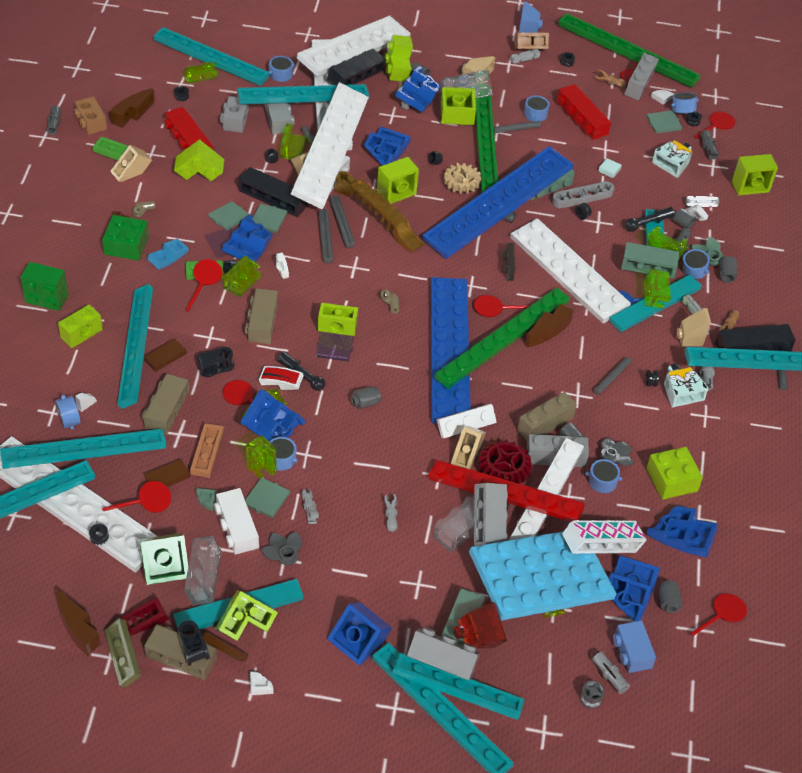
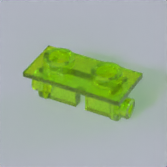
M216 62L188 66L184 68L183 77L190 84L201 81V75H203L204 80L214 79L218 76V71L215 70Z

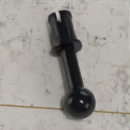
M672 207L659 211L654 210L653 215L637 220L629 218L625 222V228L629 232H634L641 225L653 221L660 223V221L674 217V210Z
M285 351L280 354L277 361L288 369L302 372L303 378L310 382L313 390L321 391L325 388L326 382L324 378L313 376L300 366V360H295Z

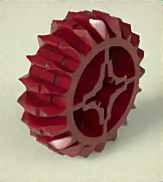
M507 439L505 442L498 440L497 444L491 442L489 446L486 445L480 453L478 460L479 472L518 484L525 483L526 479L530 476L532 468L531 455H528L527 449H523L522 444L517 446L515 441L508 443ZM492 459H495V463L491 464L490 461ZM515 465L520 466L517 470L515 469Z

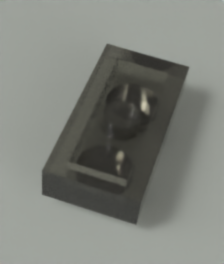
M507 243L506 250L502 251V260H505L503 263V273H506V281H513L516 269L514 243Z

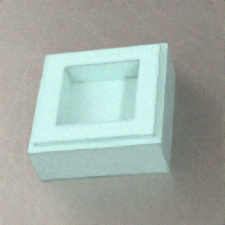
M607 158L599 167L598 172L614 178L621 170L622 165Z

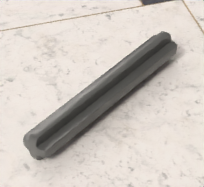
M338 195L331 196L330 202L345 246L353 248L355 240L340 197Z
M327 209L319 210L323 262L332 263L333 252L329 213Z

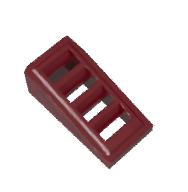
M157 597L119 617L126 620L130 636L169 620L162 603ZM155 610L158 611V614L154 615L153 611ZM148 613L150 618L146 619L145 614ZM139 616H140V618H141V620H142V623H140V624L138 623V621H137V619H136V618L139 617ZM129 620H132L134 627H130Z

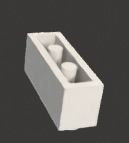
M238 488L216 494L217 503H214L216 514L221 516L220 525L222 531L227 532L226 541L228 547H232L235 555L258 549L259 536L241 489Z

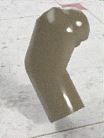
M155 202L137 203L132 210L133 215L141 217L147 210L156 209Z
M386 289L381 291L380 296L385 303L390 305L391 313H398V296Z

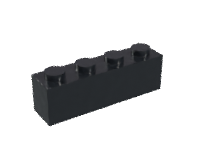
M372 48L331 66L328 71L327 80L332 85H338L339 83L355 85L382 72L386 59Z
M249 167L239 178V192L268 205L287 210L288 214L297 218L308 206V202L291 195L294 186L252 167Z
M789 324L720 330L715 344L717 348L791 352L796 339Z

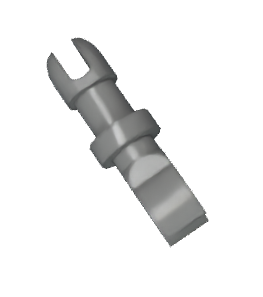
M303 489L302 498L305 501L304 509L307 511V521L309 524H317L316 518H319V515L315 509L316 503L312 500V492L308 489L306 493V490Z
M395 494L391 504L388 501L387 495L384 498L387 507L385 511L386 517H388L387 528L390 532L396 531L398 527L396 520L398 515L396 509L397 498Z

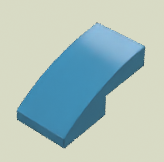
M179 239L164 243L162 250L148 254V261L160 270L180 259L189 251V248Z

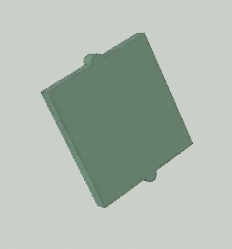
M673 110L646 115L650 123L649 125L652 126L656 134L682 130L679 118L676 117Z
M231 201L209 213L208 217L215 221L217 225L229 230L240 224L242 219L249 213L243 210V207H239Z
M260 204L253 216V221L256 224L261 223L270 232L277 233L287 215V210L276 208V206Z
M261 478L245 499L247 507L255 510L256 513H262L273 519L290 495V491L279 486L278 483H272Z

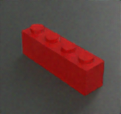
M576 84L559 89L557 103L592 140L609 135L611 121Z
M183 106L165 112L164 125L167 130L171 131L172 137L179 142L182 150H186L198 140H201L213 150L211 142Z

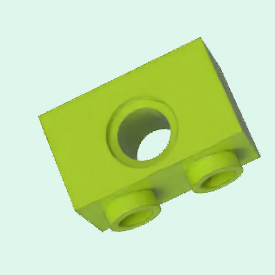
M321 303L318 316V331L355 336L358 307Z
M91 305L85 306L58 322L60 338L71 348L103 330L101 315Z

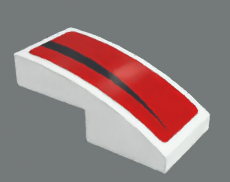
M264 366L259 382L261 385H279L281 390H298L304 375L302 372L284 367Z

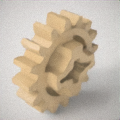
M457 163L456 166L451 165L450 168L446 169L444 184L448 185V189L453 188V192L458 190L460 194H462V191L468 194L469 190L474 192L475 188H479L481 173L477 172V168L472 169V165L466 166L465 163L463 165Z

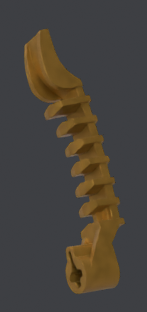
M346 171L338 172L334 185V190L337 193L344 194L347 197L356 193L355 198L362 199L363 205L369 203L368 209H375L376 216L382 215V223L389 222L387 230H393L395 240L412 253L424 245V242L412 231L408 220L403 217L402 213L396 210L395 206L393 207L388 200L386 201L382 194H378L377 190L371 188L369 183H365L363 178L357 180Z

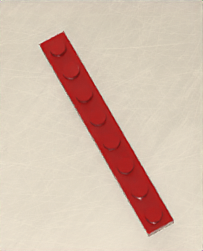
M439 460L435 461L428 474L429 480L475 493V484H507V503L569 522L579 521L585 508L584 502Z

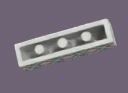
M574 520L568 524V527L562 534L573 554L636 553L647 540L636 521Z

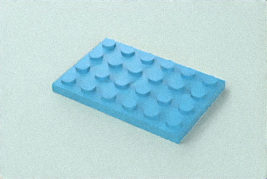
M563 532L474 546L469 551L501 621L612 600L617 594L596 554H573L562 535Z

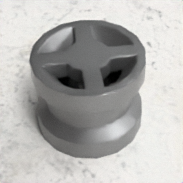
M596 681L586 682L580 695L582 705L589 709L599 707L605 693L603 686Z

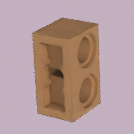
M515 33V49L549 48V33Z
M94 96L75 101L76 109H74V115L76 119L79 118L81 128L85 129L88 135L107 130L106 116Z

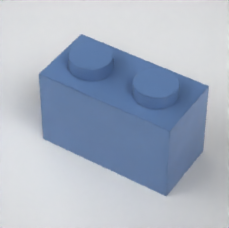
M637 621L618 625L615 634H613V642L619 648L620 661L626 667L627 672L632 673L652 669L656 655L643 622Z

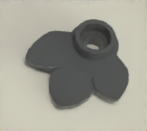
M606 438L602 441L601 459H607L622 466L634 464V461L628 456L632 451L629 444L625 442L615 443L611 438Z
M297 532L290 534L287 539L279 534L272 533L270 546L263 547L262 552L270 560H278L283 565H292L298 560V551L302 547L301 537Z

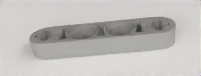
M606 181L558 191L553 195L552 204L557 208H565L610 198L613 195L614 185ZM572 195H577L579 198H574Z

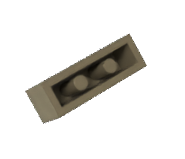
M256 289L255 296H251L250 306L252 309L248 311V320L250 322L246 323L245 334H248V342L271 344L278 306V291Z
M166 374L164 380L159 382L156 395H152L149 408L143 412L142 420H144L145 429H163L164 435L168 434L189 394V380Z
M563 392L520 416L517 431L527 442L529 434L546 435L574 419L577 403L566 392Z
M156 625L144 645L147 658L202 680L207 679L217 660V648L206 643L210 659L205 660L204 658L193 662L191 666H187L179 643V635L170 627Z

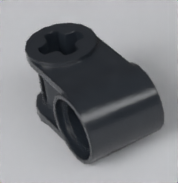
M221 347L216 350L203 352L196 357L198 367L204 377L229 372L235 366L232 359L233 351L229 347Z
M191 620L183 621L178 627V635L187 666H191L193 662L204 658L205 660L210 659L207 645L201 636L198 625ZM193 633L191 636H185L184 634Z

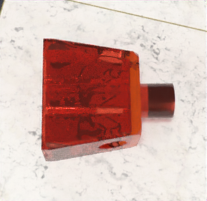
M495 602L475 609L458 618L459 625L453 629L456 639L463 638L465 643L476 648H496L507 642Z

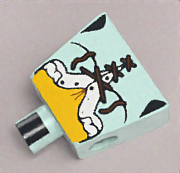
M673 140L655 150L652 163L678 178L690 162L692 155L691 146L689 143L680 144Z
M676 363L668 367L669 372L667 373L664 386L672 408L705 400L708 387L693 368L680 369Z

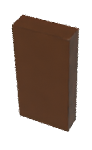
M173 339L145 355L144 361L157 372L187 353L186 349L176 339Z
M182 459L145 473L144 477L147 482L158 481L168 487L190 478V473Z
M207 632L203 636V640L223 653L237 661H246L248 654Z

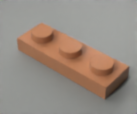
M204 424L191 465L190 475L211 477L224 434V426Z

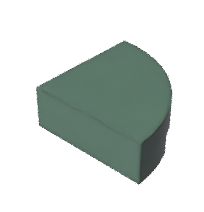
M197 488V500L200 505L213 511L217 490Z

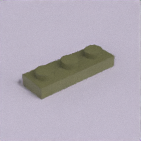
M119 618L104 631L119 686L126 688L137 680L141 673L126 620Z

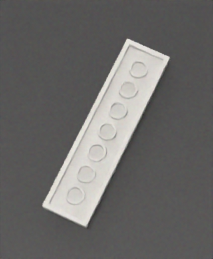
M388 16L301 51L297 54V59L316 76H321L328 73L331 66L348 60L355 55L357 56L364 51L373 48L378 52L387 48L388 41H391L392 35L410 36V32L391 16Z
M538 218L511 233L510 238L601 323L604 324L609 321L611 316L630 307L631 303Z

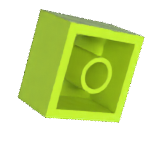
M442 87L441 124L474 125L476 114L475 88Z
M772 155L739 157L732 179V184L738 195L770 192L778 169Z
M409 157L378 167L377 193L382 194L383 198L386 201L388 200L390 204L416 195L418 167Z
M687 447L650 455L646 470L662 500L699 490L703 476Z

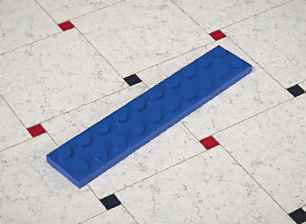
M548 146L423 235V240L444 258H449L572 170L573 163Z
M431 277L432 423H437L439 418L471 409L470 374L450 389H447L435 378L436 372L469 350L467 279Z

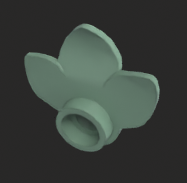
M712 237L708 238L706 245H692V250L700 249L708 254L710 258L709 265H719V261L723 258V254L720 252V243Z

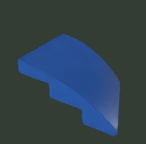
M419 66L414 70L412 76L405 81L395 96L423 113L438 94L441 86L430 75H424L422 73L423 69Z
M380 127L377 134L370 133L364 147L383 166L397 161L407 148L411 138L408 135Z
M248 214L242 219L241 225L233 231L231 238L223 244L222 251L254 265L266 250L273 234L265 229L261 223L256 224L253 221V216Z
M260 389L240 423L264 440L270 442L276 437H289L293 434V429L299 424L303 425L306 420L299 414L291 411L282 402L273 398L269 393Z
M675 506L669 514L660 519L659 524L647 530V535L685 553L708 557L718 525L713 522L697 520L695 508Z
M619 556L614 574L610 573L609 581L617 594L612 601L634 622L641 621L652 596L660 568Z

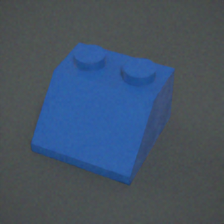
M361 602L351 603L347 606L327 639L355 663L362 665L382 646L392 627Z

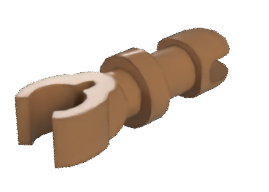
M598 70V73L603 76H596V80L601 82L607 81L608 84H615L619 88L626 86L625 80L614 78V75L609 76L603 70Z
M733 310L730 313L729 318L726 319L725 324L720 327V330H731L735 327L736 321L740 318L738 310Z

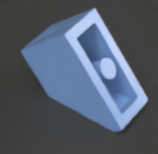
M525 1L519 32L538 33V29L542 28L543 20H540L541 13Z

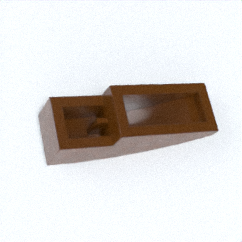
M150 88L133 94L110 110L111 124L123 128L131 119L138 120L154 104V89Z
M560 304L553 314L545 312L528 333L525 346L528 348L536 346L557 336L571 323L574 310Z
M58 590L56 598L64 627L78 648L89 656L101 645L99 633L91 627L90 615Z

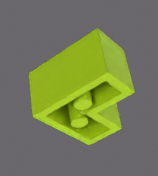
M392 35L391 41H388L387 54H384V58L386 59V73L389 76V80L405 82L410 77L412 69L409 59L413 49L410 36Z
M198 140L176 156L174 171L186 180L199 172L212 181L223 173L224 158L201 140Z
M236 591L215 629L238 641L247 623L268 632L278 612L242 591Z

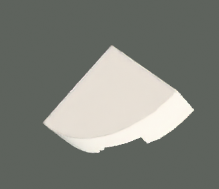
M657 90L652 92L651 97L664 105L673 98L674 93L666 90Z
M699 204L685 209L694 215L696 219H699V221L707 220L708 218L707 213Z
M279 253L276 256V268L284 279L289 277V271L283 253Z
M80 393L75 396L77 409L81 412L97 402L96 398L90 393Z
M250 672L251 695L274 694L273 685L267 678L258 672Z

